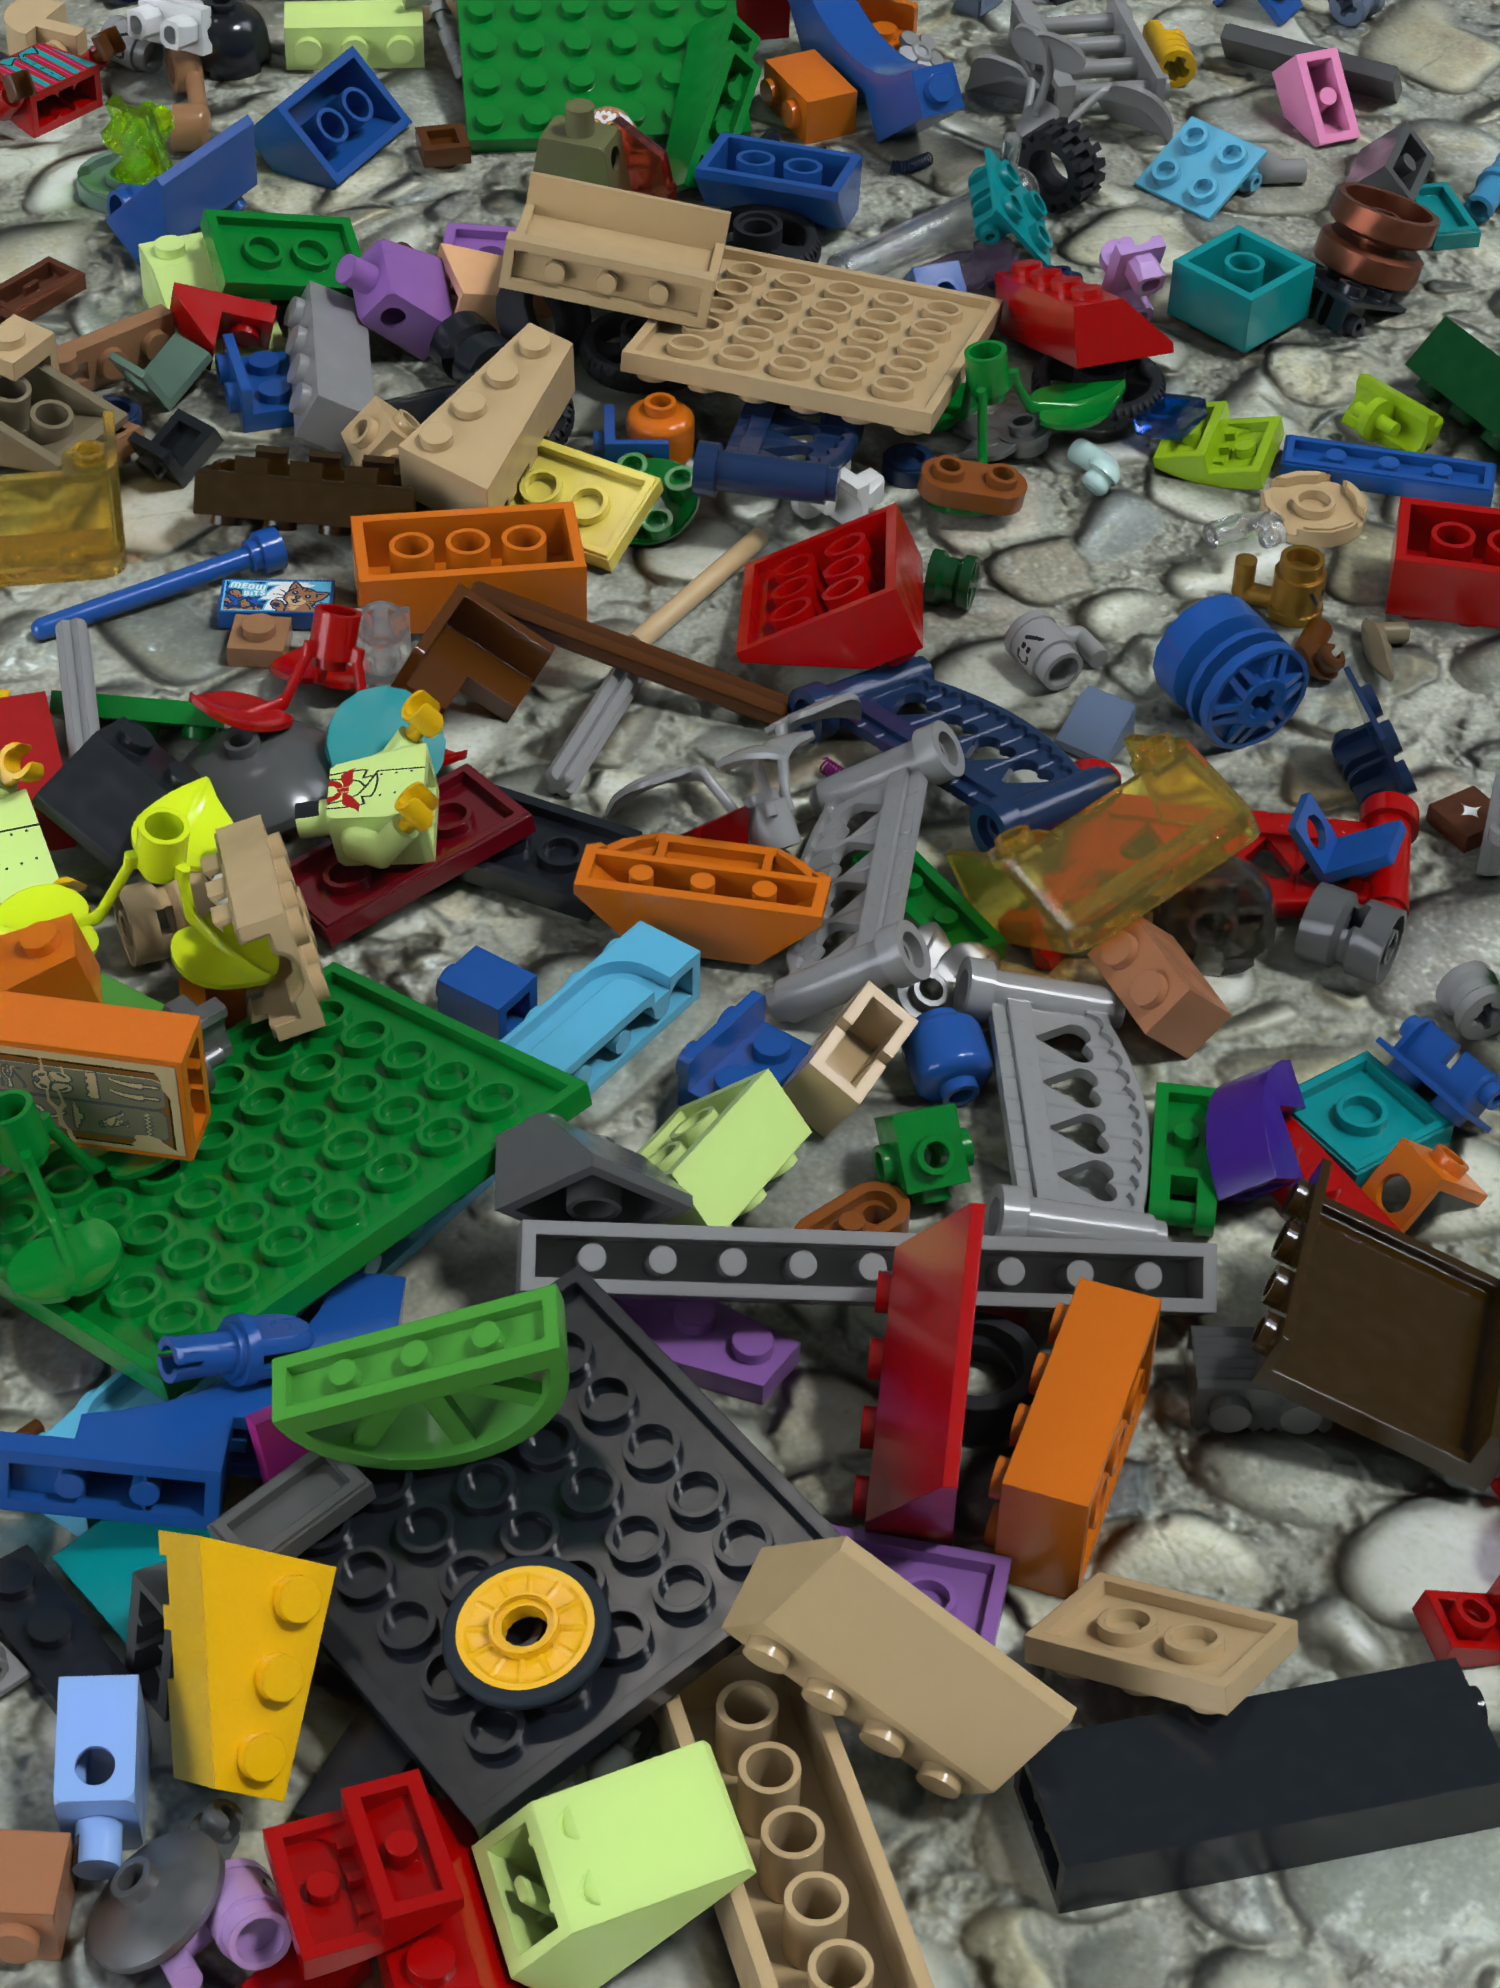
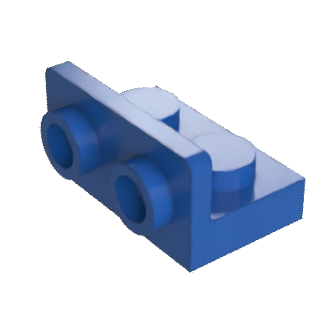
M233 333L222 334L223 353L215 354V366L219 385H224L229 414L238 413L244 433L293 427L294 414L289 412L292 384L287 382L290 363L286 352L258 351L250 356L241 357Z
M753 990L736 1006H730L725 1009L717 1023L697 1041L689 1042L682 1049L675 1066V1071L678 1075L677 1105L683 1106L767 1068H769L782 1087L801 1060L809 1053L808 1051L812 1046L765 1022V996Z

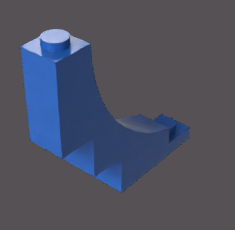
M788 0L801 50L815 49L858 91L857 106L867 104L877 143L920 133L965 109L953 61L927 66L906 58L880 35L861 8L858 0Z
M357 1272L330 1289L319 1312L309 1323L315 1337V1342L310 1348L401 1325L406 1277ZM272 1379L258 1380L257 1383L244 1387H235L228 1381H225L194 1394L161 1403L124 1410L81 1414L75 1439L0 1431V1509L207 1530L206 1526L222 1514L230 1475L261 1478L245 1416L272 1405Z

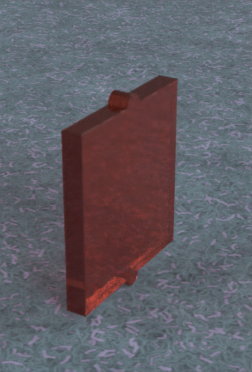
M619 116L613 119V125L617 126L622 133L631 189L637 193L677 201L675 191L677 186L673 181L668 152L623 117Z

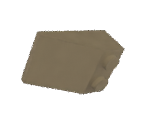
M43 361L16 381L0 375V466L59 475L128 423L129 414Z

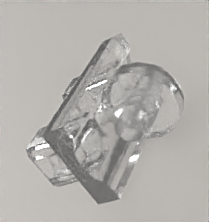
M380 600L371 602L362 608H353L362 613L356 647L365 649L363 666L367 689L382 685L391 687L411 654L409 606L399 607L391 602Z

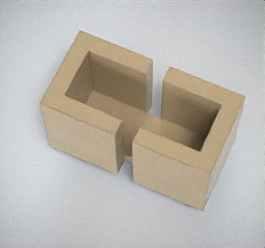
M868 981L834 1015L809 1049V1053L801 1060L782 1088L804 1121L822 1137L826 1138L861 1104L885 1070V1065L895 1056L919 1021L871 981Z

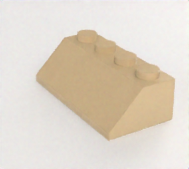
M848 1536L762 1547L721 1627L745 1645L742 1652L749 1661L767 1671L777 1674L784 1673L803 1687L801 1696L807 1703L827 1714L846 1718L861 1729L859 1738L865 1745L883 1755L901 1758L918 1771L916 1780L923 1787L949 1799H957L960 1794L994 1793L1072 1721L1077 1710L1074 1705Z

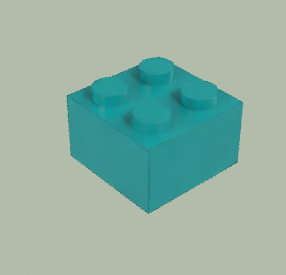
M1237 225L1173 260L1167 313L1186 322L1191 328L1201 330L1224 342L1229 348L1246 353L1308 317L1316 264Z

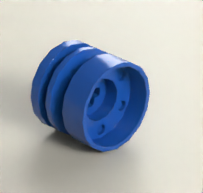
M1228 594L1205 598L1186 609L1164 633L1156 647L1152 666L1156 683L1181 708L1189 713L1192 720L1220 747L1236 750L1259 743L1276 733L1295 713L1305 696L1309 680L1306 660L1275 630H1272L1271 626L1241 597Z

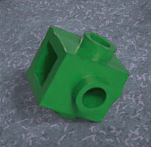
M955 1103L934 1105L874 1118L879 1145L873 1148V1161L877 1177L881 1182L897 1186L905 1195L911 1194L913 1206L951 1199L950 1186L971 1182L968 1167L974 1164L973 1144L967 1129L964 1127L960 1128Z

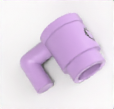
M242 1857L225 1860V1880L212 1913L197 1934L182 1949L166 1961L160 1963L172 1988L201 1987L203 1975L193 1957L214 1940L223 1955L246 1970L256 1971L269 1968L280 1961L287 1953L292 1938L278 1892L266 1868L255 1860Z

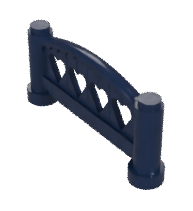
M770 401L762 404L745 402L725 450H723V444L720 442L699 440L693 464L692 494L716 498L718 491L822 505H825L826 501L836 502L839 493L841 469L850 461L858 449L865 425L851 424L844 421L841 416L824 412L801 414L793 411L789 405ZM811 415L821 416L819 423L797 418ZM813 435V442H800L790 438V436ZM805 455L806 459L784 458L783 456Z
M913 656L908 661L896 666L883 664L828 685L818 681L793 689L788 697L789 714L836 695L853 693L859 697L862 706L860 721L849 718H828L802 724L795 729L796 732L814 731L815 739L809 742V744H815L837 735L840 726H843L885 752L912 740L913 732L916 729L937 720H941L946 724L958 725L965 734H972L970 736H957L965 758V771L963 775L937 786L972 807L969 824L973 840L980 852L992 861H1001L1024 850L1026 843L1030 840L1111 808L1122 795L1120 778L1112 768L1093 766L1085 770L1078 768L1056 743L1024 719L984 698L934 680L933 668L923 656ZM911 702L924 704L927 711L936 712L932 714L896 715L904 704ZM980 747H993L1000 751L999 754L1001 756L1010 757L1007 759L969 760L973 752ZM1017 770H1031L1037 773V778L1048 780L1046 782L1006 783L1011 774Z

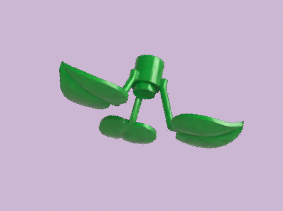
M997 340L978 341L969 345L964 351L966 383H961L932 432L946 430L957 419L966 420L969 415L977 411V462L988 464L987 406L1003 402L1011 386L1026 412L1029 414H1039V422L1042 426L1055 430H1081L1097 425L1108 417L1126 389V382L1124 379L1054 384L1034 391L1029 397L1020 381L1019 369H1009L1006 345ZM926 500L932 509L940 513H952L954 515L970 517L986 515L985 513L941 507Z
M9 1089L0 1092V1164L9 1167L15 1173H26L52 1236L33 1240L20 1248L7 1265V1281L14 1295L28 1303L55 1304L66 1302L72 1296L81 1297L98 1290L115 1275L122 1261L123 1244L117 1230L110 1223L100 1218L86 1219L64 1231L38 1169L48 1158L51 1139L88 1173L96 1175L107 1169L111 1177L117 1180H133L153 1174L168 1166L175 1159L79 1147L54 1124L49 1111L39 1113L33 1097L28 1091Z

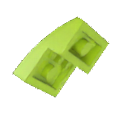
M1227 401L1176 404L1172 415H1179L1181 430L1179 432L1165 430L1153 457L1155 468L1184 480L1208 486L1243 490L1264 488L1285 435L1282 416L1231 419ZM1175 419L1167 425L1168 428H1176Z

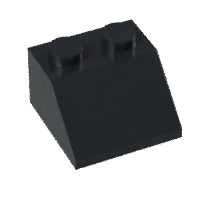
M122 717L95 732L39 790L31 803L117 875L123 865L124 852L134 850L131 843V828L136 818L147 807L164 795L200 779L201 776L190 765L177 761L160 747L146 728L130 722L126 717ZM134 869L129 879L134 875L138 874L140 871L138 869Z

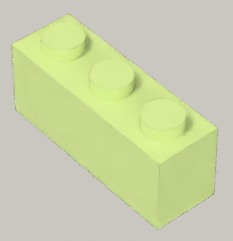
M402 0L284 2L286 70H323L352 45L371 69L425 68L422 5L405 9Z

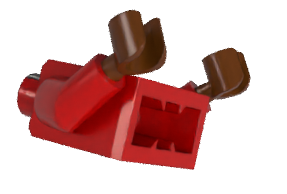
M109 27L92 36L91 40L94 46H91L82 55L72 54L44 43L35 44L13 55L0 52V121L11 120L28 135L37 138L102 107L100 71L108 65L109 60L114 55L126 49V44L117 27Z

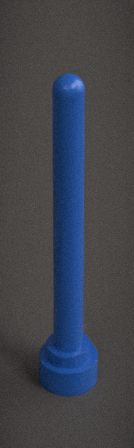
M269 526L251 532L249 539L242 541L241 548L37 618L31 625V632L35 638L47 640L56 636L55 626L62 619L71 620L77 617L85 620L87 625L247 569L252 573L261 571L264 575L287 568V550L278 530L274 526Z

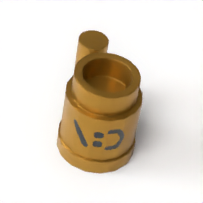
M1292 545L1285 548L1281 552L1279 562L1275 565L1272 586L1255 583L1258 561L1256 556L1250 553H1241L1236 556L1231 588L1232 595L1241 597L1248 604L1266 607L1270 618L1286 627L1305 628L1308 621L1312 618H1322L1327 570L1324 567L1325 556L1320 550L1308 545Z

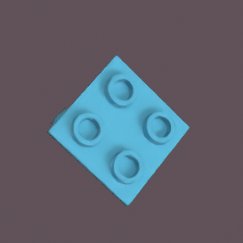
M1191 116L1134 184L1140 189L1205 220L1211 221L1236 190L1243 193L1249 190L1254 192L1260 187L1262 174L1258 173L1257 166L1268 152L1259 146Z

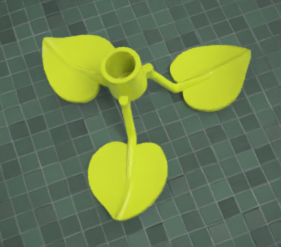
M207 776L164 795L147 807L136 818L131 828V843L134 850L124 852L123 865L99 906L93 912L89 913L87 901L78 892L58 884H41L25 888L8 897L0 905V935L26 928L39 921H48L72 913L91 951L95 955L99 947V938L92 926L99 925L105 920L134 869H138L141 875L151 883L167 884L175 879L178 881L184 916L191 926L184 927L174 934L171 940L170 954L172 963L184 978L201 987L231 990L268 984L271 980L276 979L279 971V955H273L267 937L239 945L233 923L223 926L222 932L213 924L211 911H208L203 918L196 911L190 884V871L202 872L200 858L218 853L214 834H216L215 829L233 823L231 817L220 803L214 787Z

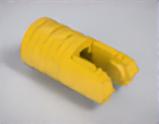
M1152 19L1143 25L1142 36L1163 73L1168 74L1171 88L1182 87L1189 83L1195 76L1197 65L1183 31L1178 28L1165 30L1160 21Z

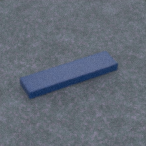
M1289 434L1285 437L1279 476L1294 471H1321L1331 475V482L1342 485L1344 479L1353 483L1360 491L1491 507L1497 464Z

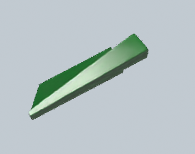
M730 9L695 24L690 30L657 190L662 196L667 197L679 192L699 188L695 180V168L722 132L738 135L742 133L762 72V68L751 59L761 38Z

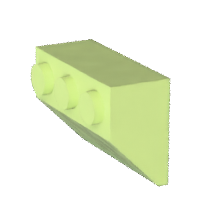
M769 1068L679 1107L636 1152L646 1157L693 1196V1209L659 1224L733 1227L731 1224L738 1216L749 1212L765 1199L767 1193L763 1187L769 1181L787 1172L798 1161L794 1152L808 1138L812 1131Z

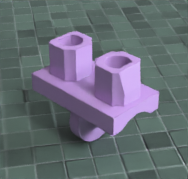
M1161 235L1152 236L1148 242L1141 245H1135L1130 237L1111 240L1102 247L1099 256L1100 267L1105 271L1102 282L1103 291L1123 298L1149 322L1154 313V309L1148 300L1149 295L1155 294L1158 290L1162 289L1166 279V275L1160 266L1166 249V244Z

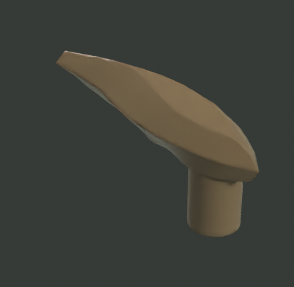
M1365 618L1361 624V640L1365 657L1380 676L1388 682L1393 681L1394 665L1390 655L1392 650L1390 644H1406L1410 638L1409 625L1406 621L1379 622Z

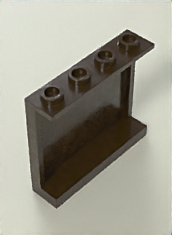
M1323 1158L1308 1181L1301 1177L1295 1180L1281 1210V1214L1289 1217V1220L1282 1227L1274 1243L1271 1258L1279 1261V1264L1271 1272L1260 1298V1303L1269 1307L1257 1323L1249 1343V1349L1257 1352L1251 1382L1472 1488L1484 1492L1500 1471V1279L1325 1196L1332 1162Z

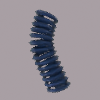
M926 152L909 160L895 161L893 159L889 172L891 173L893 170V173L905 174L906 172L908 174L909 172L919 171L933 164V156L930 152Z

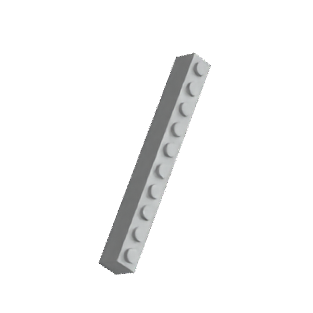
M523 1219L518 1225L515 1294L548 1286L577 1265H580L611 1298L875 1307L879 1270L892 1271L895 1247L918 1233ZM983 1235L975 1310L1054 1313L1058 1302L1070 1304L1079 1278H1084L1162 1299L1160 1316L1201 1317L1217 1313V1243Z

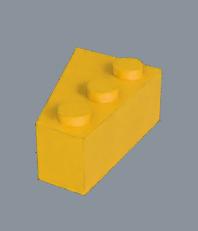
M158 1530L160 1555L166 1556L169 1603L163 1604L164 1629L171 1630L174 1678L167 1679L173 1778L213 1789L284 1802L337 1567L199 1535Z

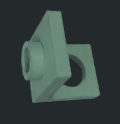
M174 333L144 370L115 352H112L108 359L135 391L166 410L171 411L211 363L213 357L205 349L178 333Z

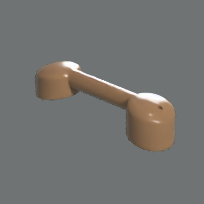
M166 48L165 67L170 88L174 94L187 93L188 103H173L170 120L171 151L192 152L210 141L212 119L207 103L203 66L197 54Z

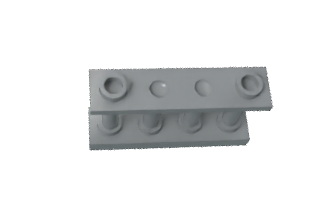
M1012 0L1009 40L1011 44V35L1014 28L1019 23H1027L1037 27L1040 31H1050L1059 35L1104 32L1106 36L1067 39L1081 48L1085 56L1116 54L1118 58L1086 60L1083 71L1077 74H1068L1054 69V75L1045 101L1052 103L1059 109L1060 114L1058 118L1068 117L1074 111V108H1078L1080 103H1083L1098 88L1103 87L1109 90L1113 83L1079 84L1078 80L1129 76L1130 80L1122 82L1131 83L1149 90L1159 97L1163 103L1169 100L1171 93L1169 76L1161 70L1133 20L1131 8L1126 7L1123 0H1107L1106 13L1044 17L1042 13H1038L1032 0ZM1016 52L1023 68L1027 72V76L1033 77L1041 85L1045 66L1028 62Z

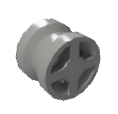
M1473 960L1464 962L1451 969L1440 981L1435 995L1440 1007L1447 1014L1454 1016L1453 1020L1456 1028L1468 1040L1478 1041L1500 1032V985H1497L1498 981L1494 971L1483 961Z

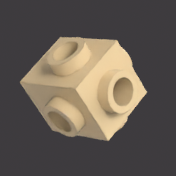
M375 395L341 432L352 458L350 466L362 467L364 455L396 457L395 474H401L398 445L419 427L420 423L403 409L398 411Z

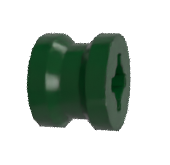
M935 548L931 554L925 576L924 602L937 605L941 601L953 603L958 610L969 611L977 589L980 558L973 555H966L962 559L950 557L946 550Z

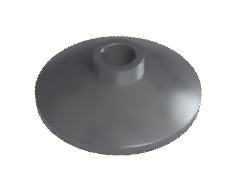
M179 1830L156 1838L128 1858L117 1870L114 1877L105 1885L93 1908L88 1927V1944L93 1957L111 1972L134 1974L159 1965L182 1949L204 1925L221 1894L226 1869L224 1855L219 1845L201 1831Z

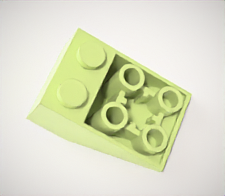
M704 1740L531 1801L471 1846L510 1977L530 1988L601 1987L757 1873L710 1744Z

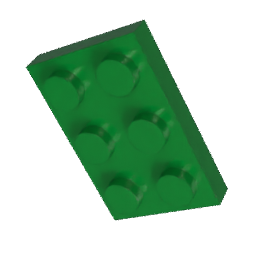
M204 209L199 224L220 293L249 299L291 301L294 296L301 297L309 281H313L354 298L353 290L338 283L335 277L337 265L346 254H353L359 258L362 256L349 217Z

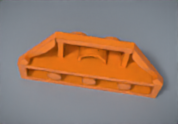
M660 832L622 838L608 845L602 842L586 844L574 881V894L620 936L641 920L700 950V958L759 965L820 928L831 888V876L822 871L815 872L805 862L780 848Z

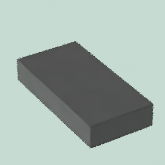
M309 1451L206 1527L212 1539L296 1558L377 1497L372 1482L355 1465L339 1462Z

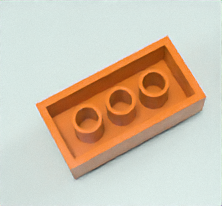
M573 501L350 516L353 572L358 610L362 613L360 624L362 637L380 636L392 638L404 634L425 633L459 583L471 589L474 582L478 581L587 621V565Z
M1079 1278L1070 1304L1057 1303L1048 1333V1343L1054 1345L1051 1354L1039 1352L1036 1357L1028 1390L1029 1394H1033L1035 1397L1031 1405L1019 1403L1009 1436V1445L1015 1447L1011 1458L999 1456L989 1488V1498L1000 1501V1503H994L991 1509L983 1545L994 1548V1554L1012 1557L1009 1584L1067 1599L1082 1586L1148 1396L1162 1299Z

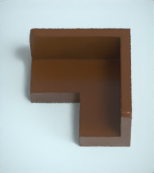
M459 583L413 649L391 687L406 689L412 694L418 690L426 691L440 703L439 712L442 715L458 691L508 722L555 651V646Z

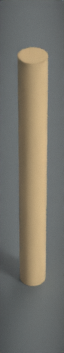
M757 527L749 531L628 636L651 645L766 547L769 542L766 532Z

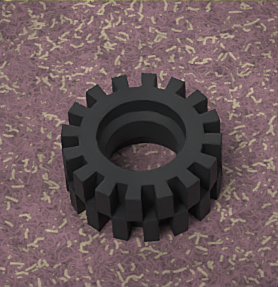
M1068 117L1048 120L1022 137V141L1016 145L1014 150L1019 153L1013 158V166L1021 167V170L1017 172L1020 181H1025L1027 185L1025 188L1028 191L1035 190L1041 196L1049 213H1053L1056 210L1058 214L1071 211L1100 190L1101 186L1099 184L1105 180L1106 173L1100 171L1101 168L1106 166L1105 157H1097L1096 155L1097 152L1102 150L1099 142L1092 145L1089 138L1093 133L1088 128L1080 132L1081 123L1075 119L1068 123ZM1051 152L1057 155L1063 162L1068 179L1062 176L1056 169Z

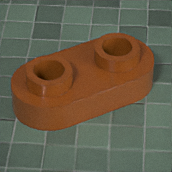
M941 455L925 461L922 465L917 484L919 494L934 505L998 516H1008L1019 512L1023 506L1028 487L1025 478L1008 464H987L968 461L952 455Z
M881 1181L864 1182L805 1216L796 1224L794 1229L908 1233L911 1209L910 1200L900 1188L890 1183Z

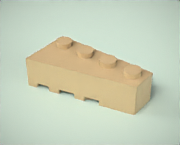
M529 322L398 445L402 487H415L414 490H417L416 501L434 510L509 506L517 493V482L525 469H531L538 457L539 444L544 436L551 434L575 392L573 343Z

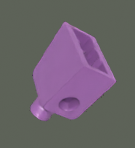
M382 239L376 241L360 258L353 254H346L337 265L335 272L336 280L338 283L353 290L357 316L361 323L417 358L425 361L430 356V343L435 330L442 321L453 314L442 259L435 255Z

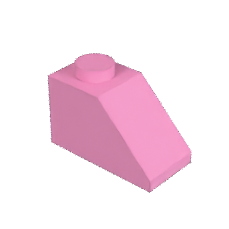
M1337 47L1297 54L1272 72L1284 118L1315 148L1353 141L1361 137Z

